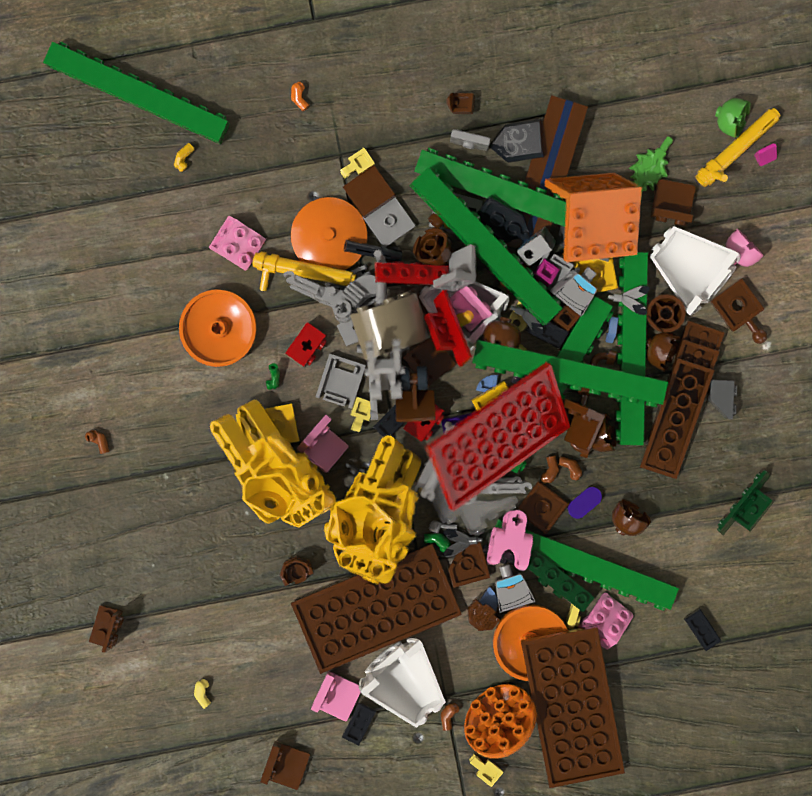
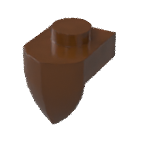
M451 93L448 95L446 104L453 114H473L475 95L473 93Z

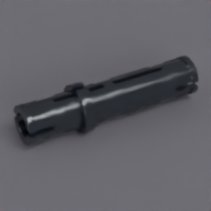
M347 239L344 244V252L375 258L374 252L380 250L385 260L397 262L402 259V251L387 249L383 245L378 247Z

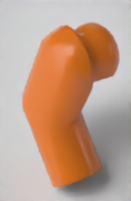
M297 82L291 87V100L302 111H305L309 107V104L302 98L305 86L302 82Z

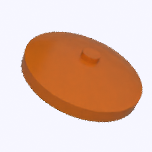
M325 197L308 203L298 212L291 228L292 247L296 256L302 262L348 270L360 260L362 255L344 252L346 239L367 244V228L362 215L352 204L339 198Z
M209 290L197 295L186 305L180 317L179 334L185 350L195 360L208 366L223 367L238 362L250 351L256 338L257 325L252 309L240 296L229 291Z
M540 605L517 607L504 615L496 626L493 635L495 657L506 673L516 679L528 681L521 640L568 631L560 616L547 607Z

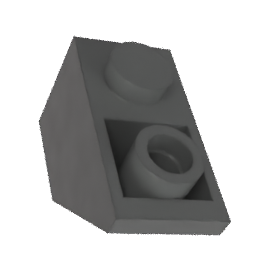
M711 380L707 400L725 419H733V416L736 415L734 396L737 395V385H734V381Z

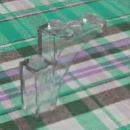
M440 482L434 491L435 497L432 500L442 523L447 522V524H451L458 520L457 516L460 515L469 534H474L475 536L484 533V528L488 527L484 521L485 519L493 520L499 516V512L503 510L508 512L516 508L515 504L518 503L516 496L511 495L492 501L475 500L472 504H464L457 510L452 511L448 507Z

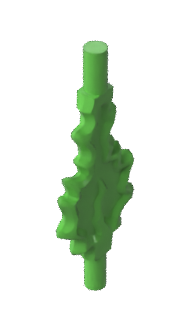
M668 136L660 148H657L655 151L647 149V154H637L638 162L629 168L635 171L630 177L634 179L631 182L642 187L641 200L642 192L647 190V186L654 191L655 184L657 185L658 180L668 176L665 165L669 162L665 159V156L667 155L666 151L673 142V139Z

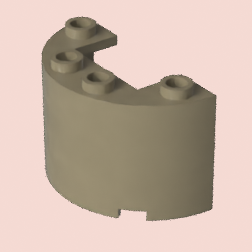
M411 289L401 292L397 295L398 298L394 299V297L385 299L383 300L384 304L373 308H368V305L357 308V313L350 315L365 360L368 359L366 341H373L374 357L393 351V339H400V349L430 338L416 292L412 293Z

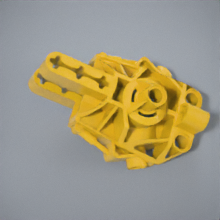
M251 400L237 409L239 419L255 442L253 445L250 444L232 415L225 414L211 422V432L234 466V473L243 486L242 500L256 513L259 519L270 524L281 518L282 521L290 525L301 527L335 505V495L328 490L329 485L325 486L323 476L317 471V466L307 458L308 455L306 453H296L289 441L281 436L259 401Z
M387 435L381 439L367 474L358 473L345 498L342 501L336 502L330 508V521L324 526L326 539L334 544L333 550L339 565L374 584L391 581L397 570L398 561L402 560L408 552L406 546L416 536V533L411 529L412 516L415 512V503L418 501V493L411 488L420 469L421 459L411 450L404 449L402 443L392 436Z

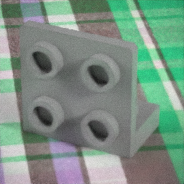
M475 245L466 246L451 254L449 274L441 275L440 278L434 280L433 288L454 292L475 282Z

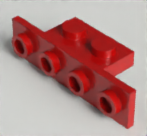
M401 261L375 263V282L433 285V281L440 278L441 275L449 274V266L422 265L420 262L404 264Z
M442 290L433 300L438 313H427L424 318L436 350H453L458 366L462 367L472 358L448 293L446 290Z

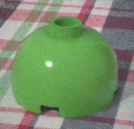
M732 98L726 101L723 106H719L715 117L718 118L717 124L719 129L731 137H739L746 125L744 120L746 115L750 113L751 103L744 99Z

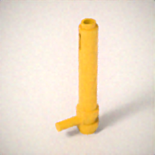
M775 108L768 109L714 160L711 159L707 162L706 167H702L698 171V174L695 176L696 180L703 187L712 185L715 179L726 182L728 176L724 174V170L779 121L780 113Z
M263 251L260 253L256 252L253 258V267L262 271L259 289L261 291H267L269 275L276 272L285 273L286 271H292L295 275L303 278L348 286L357 277L351 271L282 258L277 254L268 255L267 252Z

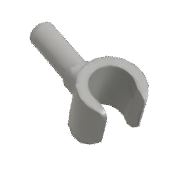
M434 520L431 522L429 530L439 533L440 528L457 529V525L445 524Z

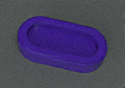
M588 487L569 503L567 508L569 515L576 519L584 517L600 503L602 499L600 490L595 487Z

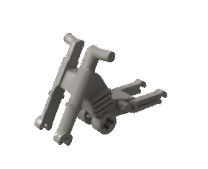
M376 250L374 256L377 262L386 263L382 252ZM292 271L284 273V277H288L286 282L292 284L290 285L292 290L332 307L335 318L340 323L349 322L351 320L350 315L353 314L352 311H357V308H360L368 298L376 297L375 306L384 304L383 300L387 299V283L375 282V276L373 275L359 277L342 291L334 287L320 286L295 275ZM344 309L347 310V313L342 312L341 315L339 314V310H341V311H343Z
M393 339V351L390 352L391 359L377 360V357H374L373 341H366L368 368H365V376H369L371 420H378L377 400H382L381 390H391V399L402 398L400 374H405L404 366L400 365V351L410 348L408 346L400 349V339ZM357 345V353H363L360 345Z
M446 422L445 432L453 428L455 425H453L451 422ZM429 458L428 462L425 463L426 466L420 478L412 485V489L414 491L418 490L421 496L427 497L432 501L435 497L434 491L439 484V480L431 458ZM516 475L501 477L479 494H525V486L528 489H532V485L527 481H522ZM477 495L465 504H472L476 500Z

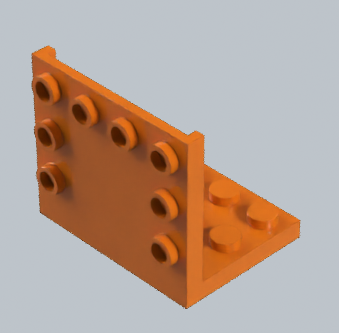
M617 173L545 179V187L552 190L553 193L560 195L561 198L566 199L564 261L575 262L637 255L641 186Z

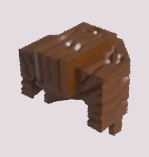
M295 556L284 562L280 577L285 586L292 582L299 584L307 579V575H311L315 571L308 559Z
M476 598L467 608L468 621L478 631L493 630L500 621V618L494 615L495 610L489 604L484 603L482 605Z

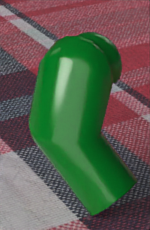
M272 363L269 365L272 379L266 381L268 390L277 389L280 381L278 365Z
M442 533L424 534L425 543H436L440 547L441 552H445L451 545L450 541Z

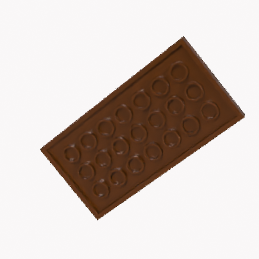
M433 544L406 554L402 560L398 561L397 570L388 583L379 582V584H374L363 579L360 575H355L291 602L320 674L462 615Z
M597 625L521 640L531 697L536 707V723L549 788L624 774L625 771Z

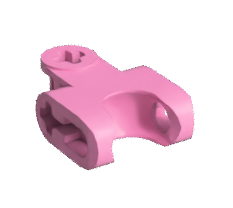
M522 511L506 512L503 517L502 528L494 527L492 529L487 554V562L489 564H498L504 551L509 549L514 553L515 567L523 571L527 569L533 536L532 534L525 533L527 517ZM513 517H515V519H518L517 523L512 521Z

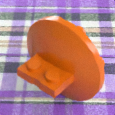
M502 684L489 687L472 701L464 723L467 742L478 754L487 758H502L513 754L528 741L534 730L537 718L534 701L525 690L515 685Z

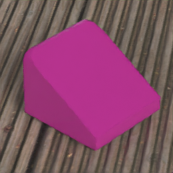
M773 143L754 154L759 166L776 160V144Z
M543 259L533 272V278L537 282L541 281L548 287L552 284L560 269L546 259Z

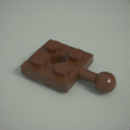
M742 278L710 301L731 332L746 324L752 332V339L755 343L762 344L767 340L766 331L759 329L752 320L764 308ZM734 300H739L742 303V308L739 311L734 310L732 307Z

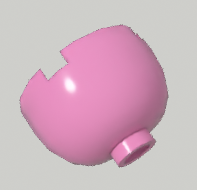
M737 229L727 239L726 248L736 251L741 255V259L738 262L739 265L748 267L754 265L763 257L761 251L740 230Z

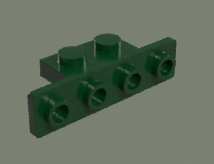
M763 470L762 473L759 472L755 476L752 486L750 488L747 487L743 491L740 501L738 503L735 502L731 506L729 515L720 520L717 528L720 534L724 535L735 521L751 532L774 503L772 499L759 491L770 477L766 470Z
M533 550L531 552L527 568L539 577L537 581L545 587L549 585L554 589L552 593L558 598L562 599L564 597L581 612H584L593 601L594 596L538 551Z

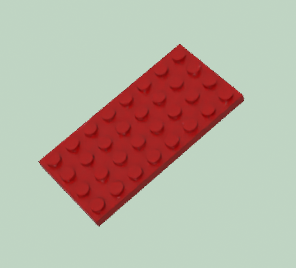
M544 363L426 446L450 510H457L570 428L551 364Z

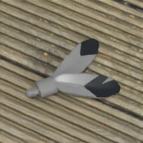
M639 286L623 294L614 293V295H609L608 298L613 299V301L622 302L626 307L639 315H646V308L634 299L646 295L650 288L648 286Z

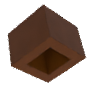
M564 304L552 320L564 330L569 331L580 315ZM563 315H567L569 317V320L567 322H564L562 320Z

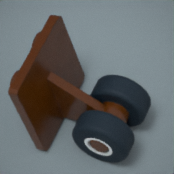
M404 367L405 374H400L401 390L408 392H401L402 398L396 399V421L435 420L434 391L426 390L428 389L427 367H417L416 373H410L409 367ZM416 384H418V389H419V390H426V391H416Z

